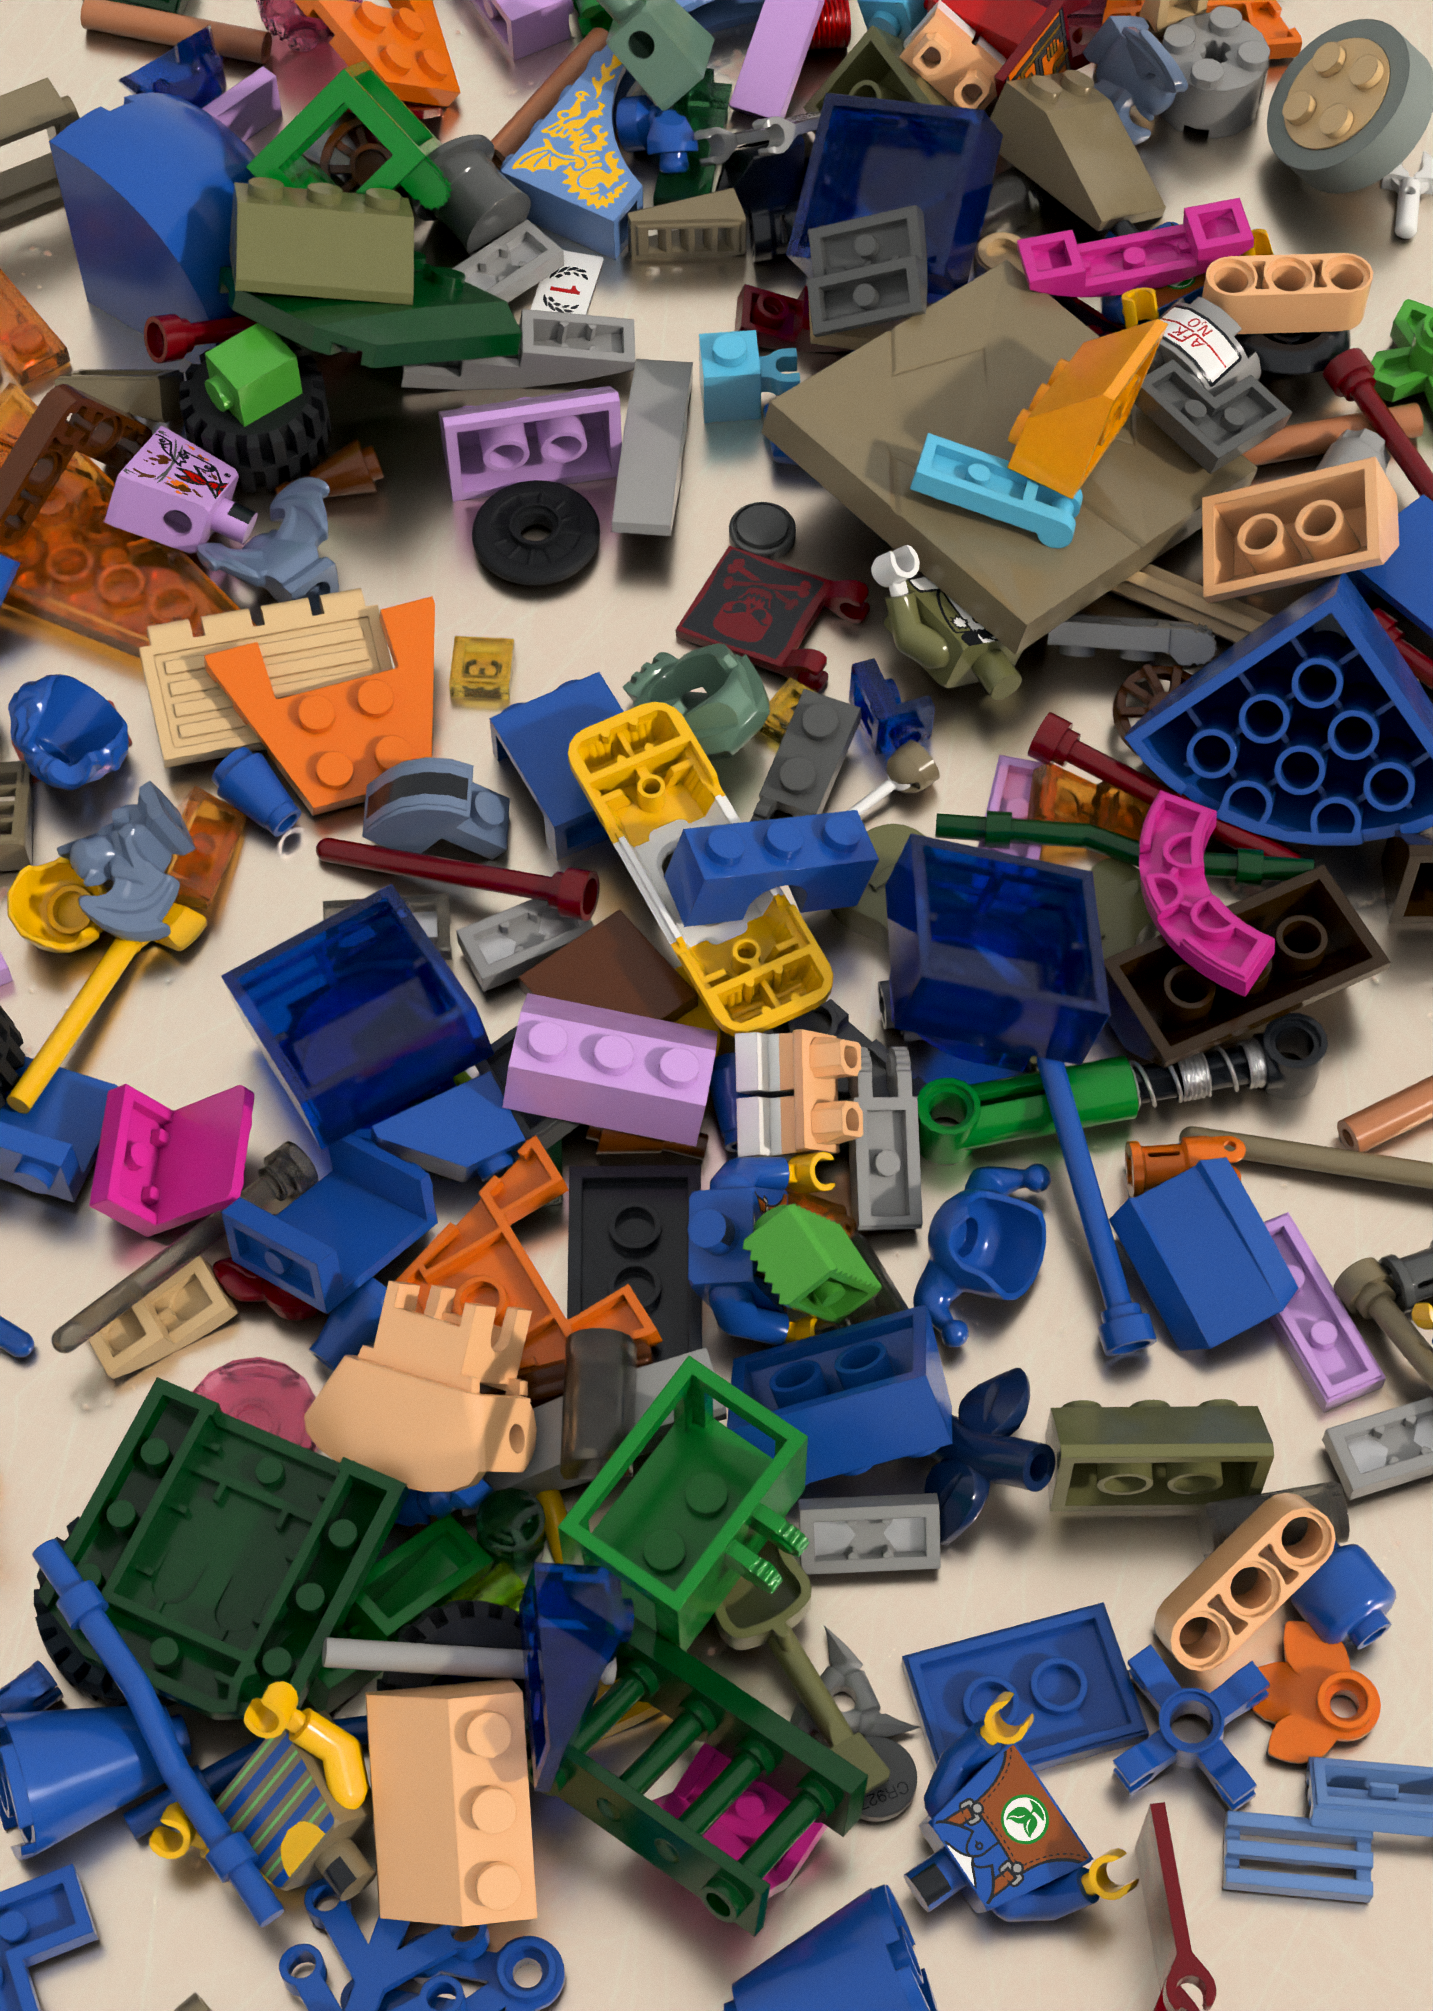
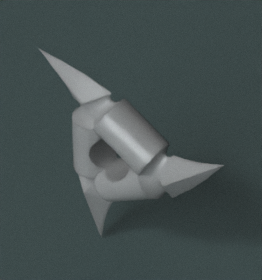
M824 1626L829 1646V1661L832 1663V1666H828L820 1677L831 1696L844 1691L854 1699V1709L841 1712L853 1733L860 1732L865 1738L889 1737L921 1728L900 1721L886 1713L881 1714L879 1712L881 1706L865 1671L860 1670L863 1666L862 1662L834 1633ZM797 1702L790 1722L808 1735L811 1734L813 1729L820 1733L804 1704Z

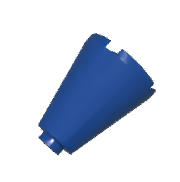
M161 1704L185 1756H191L189 1734L181 1714L170 1716L164 1704ZM129 1706L0 1713V1819L4 1830L19 1827L24 1843L11 1846L14 1856L19 1861L36 1856L165 1783Z
M885 1884L869 1888L732 1983L734 2000L724 2003V2011H938L925 1968L920 1969L912 1947L916 1944L891 1888L888 1885L885 1886Z

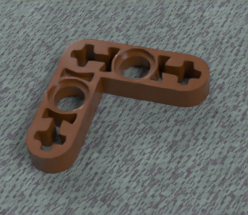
M60 384L52 388L39 403L0 469V545L10 546L15 544L26 534L76 451L121 471L152 437V431L128 413L73 386ZM72 413L70 420H66L69 414Z

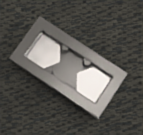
M527 219L452 269L464 273L465 282L509 303L563 267L564 251Z
M531 899L458 929L456 933L458 944L483 992L518 978L594 927L591 919L581 921L561 917L558 910L549 907L547 901Z
M1433 1396L1325 1430L1322 1441L1348 1500L1433 1474Z
M937 1493L798 1499L799 1530L805 1534V1537L809 1539L808 1542H810L800 1556V1566L807 1575L941 1569L940 1511Z

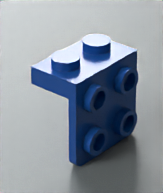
M25 1056L24 1066L15 1070L20 1078L32 1062V1058ZM59 1067L27 1114L15 1111L6 1102L0 1109V1179L20 1185L35 1193L49 1194L75 1202L98 1155L108 1091L118 1086ZM12 1090L7 1091L3 1097L7 1099Z

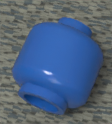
M1335 1541L1333 1552L1327 1561L1290 1596V1600L1303 1619L1310 1624L1324 1643L1337 1644L1342 1641L1343 1644L1352 1641L1357 1649H1362L1380 1638L1391 1627L1392 1624L1385 1615L1390 1611L1395 1602L1396 1590L1362 1547L1356 1544L1340 1546Z

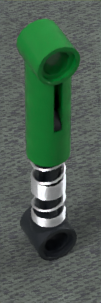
M1288 1013L1270 1021L1264 1032L1253 1034L1251 1039L1238 1040L1234 1048L1223 1050L1216 1045L1209 1048L1207 1053L1200 1052L1166 1068L1155 1063L1140 1065L1133 1060L1129 1062L1123 1055L1068 1065L1065 1068L1082 1128H1089L1136 1119L1141 1104L1151 1102L1152 1106L1156 1108V1101L1175 1098L1179 1103H1182V1101L1186 1102L1187 1100L1195 1101L1196 1098L1199 1100L1200 1098L1204 1099L1206 1095L1211 1097L1212 1090L1233 1087L1234 1091L1238 1092L1239 1085L1244 1084L1251 1090L1253 1088L1257 1089V1087L1262 1088L1270 1095L1280 1099H1298L1307 1095L1315 1087L1328 1047L1327 1034L1321 1024L1311 1016L1301 1013ZM1290 1052L1298 1055L1302 1060H1291L1285 1058L1280 1053ZM1039 1071L973 1084H967L955 1078H939L925 1085L917 1097L920 1155L938 1165H953L964 1161L974 1149L1057 1134ZM950 1117L958 1121L959 1124L943 1126L936 1123L934 1119Z

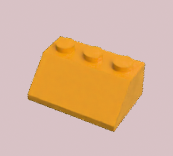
M1155 319L1084 342L1070 361L1061 358L1055 366L1048 384L1042 383L1029 409L1023 408L1010 431L1008 442L1016 445L1007 468L1073 499L1126 423L1168 324Z

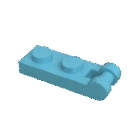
M930 433L927 434L912 479L911 490L986 515L994 520L1003 521L1035 532L1039 540L1050 548H1064L1072 542L1076 527L1074 518L1079 514L1083 500L1081 489H1079L1073 499H1070L1007 468L1010 462L1008 460Z

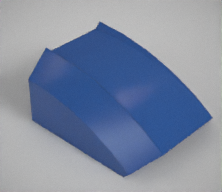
M1227 1157L1200 1160L1194 1167L1137 1197L1128 1198L1109 1219L1117 1241L1180 1351L1212 1349L1282 1312L1298 1290V1286Z

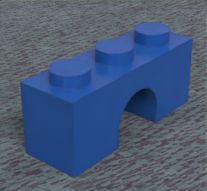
M851 810L683 829L664 878L684 927L743 920L749 905L758 896L768 890L785 885L789 886L800 913L857 906L879 858L858 811Z

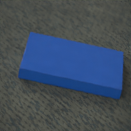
M1104 1602L902 1656L901 1665L934 1770L941 1753L975 1722L979 1720L984 1721L987 1710L997 1696L1003 1692L1014 1693L1011 1700L1002 1709H999L1000 1716L1004 1722L1016 1726L1022 1724L1030 1714L1033 1713L1034 1715L1032 1725L1016 1744L1035 1772L1135 1745L1144 1741L1149 1736L1143 1713Z

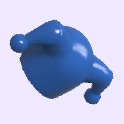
M1036 1163L1026 1169L994 1166L978 1167L970 1174L964 1191L946 1200L934 1214L928 1233L930 1259L917 1283L913 1304L914 1307L926 1304L932 1326L941 1332L944 1345L960 1347L969 1337L966 1323L962 1320H954L949 1311L950 1305L955 1299L964 1293H971L1000 1300H1016L1027 1292L1036 1279L1043 1262L1046 1247L1045 1219L1042 1210L1030 1203L1009 1197L1008 1195L1022 1188H1027L1035 1193L1046 1190L1051 1183V1173L1044 1165Z

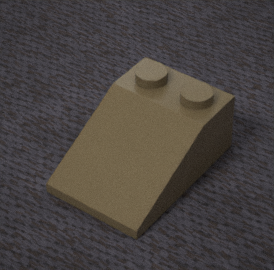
M1066 70L1062 73L1043 76L1033 75L1031 78L1007 81L981 137L984 143L1096 231L1110 229L1123 220H1129L1133 224L1163 216L1166 206L1111 100L1094 88L1095 83L1089 76L1076 70Z

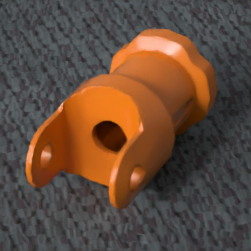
M1234 1136L1182 1137L1179 1144L1141 1146L1138 1141H1127L1125 1146V1171L1129 1196L1133 1198L1194 1167L1200 1160L1227 1157L1230 1163L1238 1162L1245 1156L1246 1147L1239 1138ZM1227 1145H1231L1235 1148V1150L1228 1151L1224 1147ZM1232 1166L1238 1178L1241 1181L1240 1171L1236 1167Z

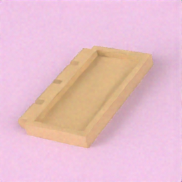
M357 588L319 595L322 614L315 616L312 615L308 597L260 606V613L263 625L253 627L249 608L201 616L204 636L193 637L189 619L146 626L150 645L139 647V654L164 768L227 757L230 753L241 747H247L251 752L266 749L249 724L246 725L233 708L232 701L218 682L215 683L207 673L204 655L258 642L276 699L391 670L393 667L379 619L378 604L366 606L362 589Z

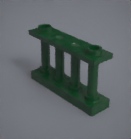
M633 1617L616 1634L614 1652L617 1663L616 1682L561 1737L535 1718H531L525 1724L528 1779L540 1792L548 1796H558L701 1898L706 1908L715 1917L727 1923L734 1922L755 1937L764 1927L770 1891V1884L763 1880L765 1875L813 1822L823 1823L844 1837L861 1818L868 1775L648 1625ZM637 1701L648 1702L674 1721L618 1778L587 1756L586 1753ZM695 1741L706 1742L732 1761L677 1819L645 1797L644 1794ZM754 1781L764 1782L791 1802L736 1861L702 1836Z

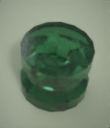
M515 1488L497 1490L481 1503L476 1516V1541L494 1560L491 1568L493 1571L500 1574L515 1575L525 1573L536 1566L543 1556L546 1544L544 1532L546 1519L543 1506L532 1494ZM502 1534L505 1536L511 1537L513 1543H511V1541H506L499 1537Z

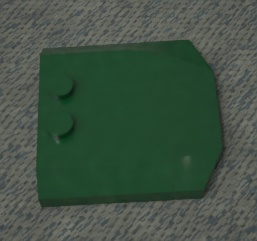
M414 251L413 305L235 291L232 267H220L218 292L229 293L228 305L233 311L319 353L330 356L339 352L357 353V351H362L360 365L370 368L518 355L522 335L505 300L465 282V274L458 270L434 267L425 263L426 256L417 251Z
M157 1377L63 1549L83 1580L94 1581L108 1602L109 1607L105 1613L150 1679L157 1694L214 1720L244 1719L245 1711L252 1699H261L270 1684L284 1681L291 1684L296 1690L299 1698L297 1709L300 1710L322 1667V1649L325 1637H337L410 1492L407 1484L345 1457L339 1463L223 1413L219 1403ZM46 1579L38 1593L41 1600L90 1664L108 1671L81 1629L72 1630L56 1606L60 1597L48 1579Z

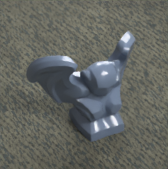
M1109 16L1082 53L1088 62L1098 64L1096 69L1097 81L1094 88L1111 100L1135 146L1147 141L1151 131L1132 122L1130 118L1131 107L1135 105L1144 118L1152 121L1155 115H1159L1171 107L1176 93H1184L1188 89V83L1170 53L1148 31L1149 25L1145 18L1138 16Z
M304 477L295 480L287 485L270 505V520L282 522L279 530L272 529L268 533H262L253 537L242 549L227 548L222 543L200 544L197 547L199 561L211 571L222 570L255 587L261 586L267 589L278 602L308 597L312 615L321 614L319 595L339 592L336 564L328 557L319 558L317 551L319 545L328 539V520L323 498L327 497L330 492L328 484L314 477Z
M148 781L139 787L138 804L124 805L121 808L112 810L113 823L102 827L95 834L77 839L57 848L58 855L70 860L72 869L81 879H84L83 884L85 886H97L110 879L112 880L113 887L109 892L100 896H80L78 903L86 916L96 925L111 935L126 941H155L169 936L171 933L170 926L163 923L162 920L176 900L180 883L175 877L164 873V871L171 862L172 854L185 856L196 849L179 810L157 786Z

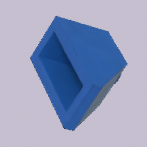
M491 1071L372 1125L370 1140L379 1148L406 1162H414L424 1170L462 1183L478 1175L482 1182H488L494 1175L498 1178L503 1176L516 1162L515 1158L519 1157L517 1151L525 1143L526 1139L511 1110L502 1108L504 1096Z

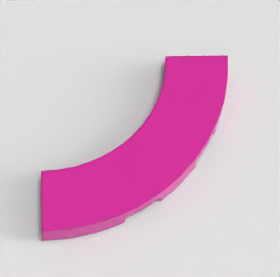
M1160 790L1150 806L1143 823L1139 844V879L1147 911L1168 945L1185 962L1220 986L1246 997L1274 955L1275 938L1246 924L1234 915L1220 898L1213 895L1209 889L1204 873L1203 858L1208 840L1216 827L1217 811Z

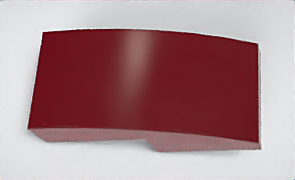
M744 284L737 297L734 331L756 330L759 347L776 350L796 348L797 352L813 353L851 350L811 344L809 296L806 285L798 299Z

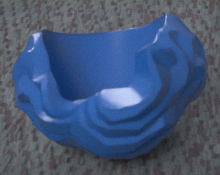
M55 674L46 675L37 681H28L20 687L18 692L14 693L8 704L12 742L23 753L32 775L52 787L75 790L86 783L99 780L105 774L117 771L128 753V725L123 717L101 694L74 677Z

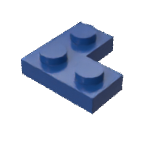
M73 1864L0 1892V2011H41L28 1967L99 1939L78 1872Z

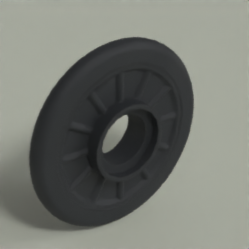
M542 480L519 482L496 492L481 506L472 527L473 546L481 562L497 576L523 585H546L559 582L574 575L593 557L600 539L599 520L588 500L568 486ZM533 524L547 526L552 531L547 538L538 541L528 540L520 534L524 528Z

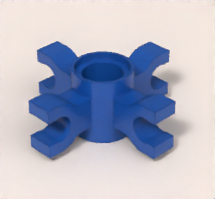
M1151 1644L1128 1660V1665L1131 1668L1128 1670L1129 1676L1159 1712V1730L1113 1760V1764L1116 1767L1113 1769V1772L1130 1796L1148 1784L1168 1766L1175 1763L1184 1768H1201L1231 1811H1236L1256 1796L1254 1789L1257 1787V1784L1223 1743L1224 1726L1269 1696L1266 1689L1270 1687V1683L1254 1662H1249L1222 1685L1208 1693L1198 1688L1182 1689ZM1184 1714H1197L1207 1720L1212 1731L1201 1742L1186 1743L1174 1735L1171 1725L1178 1717Z

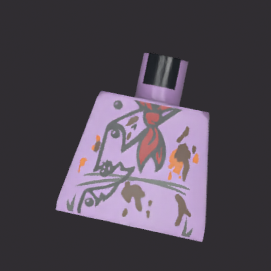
M160 426L118 474L104 522L113 527L192 554L197 553L198 545L206 543L214 532L244 545L255 526L258 513L232 501L239 478L235 468L173 431Z

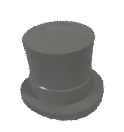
M479 134L466 135L450 140L440 145L429 155L433 162L444 172L443 176L445 178L448 177V181L452 183L450 185L451 189H453L450 193L452 196L448 198L447 203L444 202V206H439V209L433 208V210L428 207L425 209L424 205H419L420 201L418 199L414 200L408 193V199L414 213L425 221L439 219L461 242L470 256L524 222L531 207L529 196L509 181L492 162L495 152L493 143L486 136Z

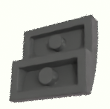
M917 205L808 229L813 278L807 279L812 331L815 337L926 314L928 286L926 235L923 210Z

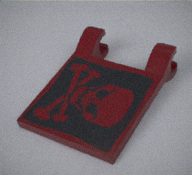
M728 546L675 630L676 637L703 647L717 643L725 644L734 654L739 656L746 654L752 664L780 673L800 688L817 693L823 689L828 681V673L823 671L827 665V657L824 653L815 649L798 648L824 606L847 622L853 624L861 623L870 611V605L865 602L869 595V589L866 584L860 581H832Z
M1165 1802L1153 1803L1149 1805L1135 1846L1160 1986V1995L1153 2011H1200L1195 2002L1181 1987V1984L1185 1983L1193 1984L1200 1989L1203 1995V2009L1208 2011L1211 2009L1216 1998L1215 1981L1210 1972L1192 1952Z

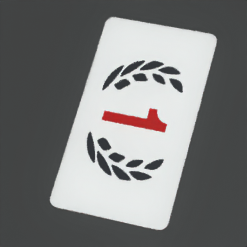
M563 250L564 266L539 282L530 310L586 315L604 259L600 256Z

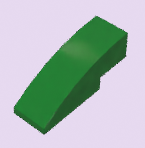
M448 1514L373 1564L336 1638L397 1642L399 1638L396 1634L405 1624L411 1625L419 1619L420 1612L432 1606L440 1607L446 1605L447 1601L462 1599L492 1568L494 1560ZM322 1666L306 1698L318 1712L326 1710L330 1713L383 1671L326 1668Z

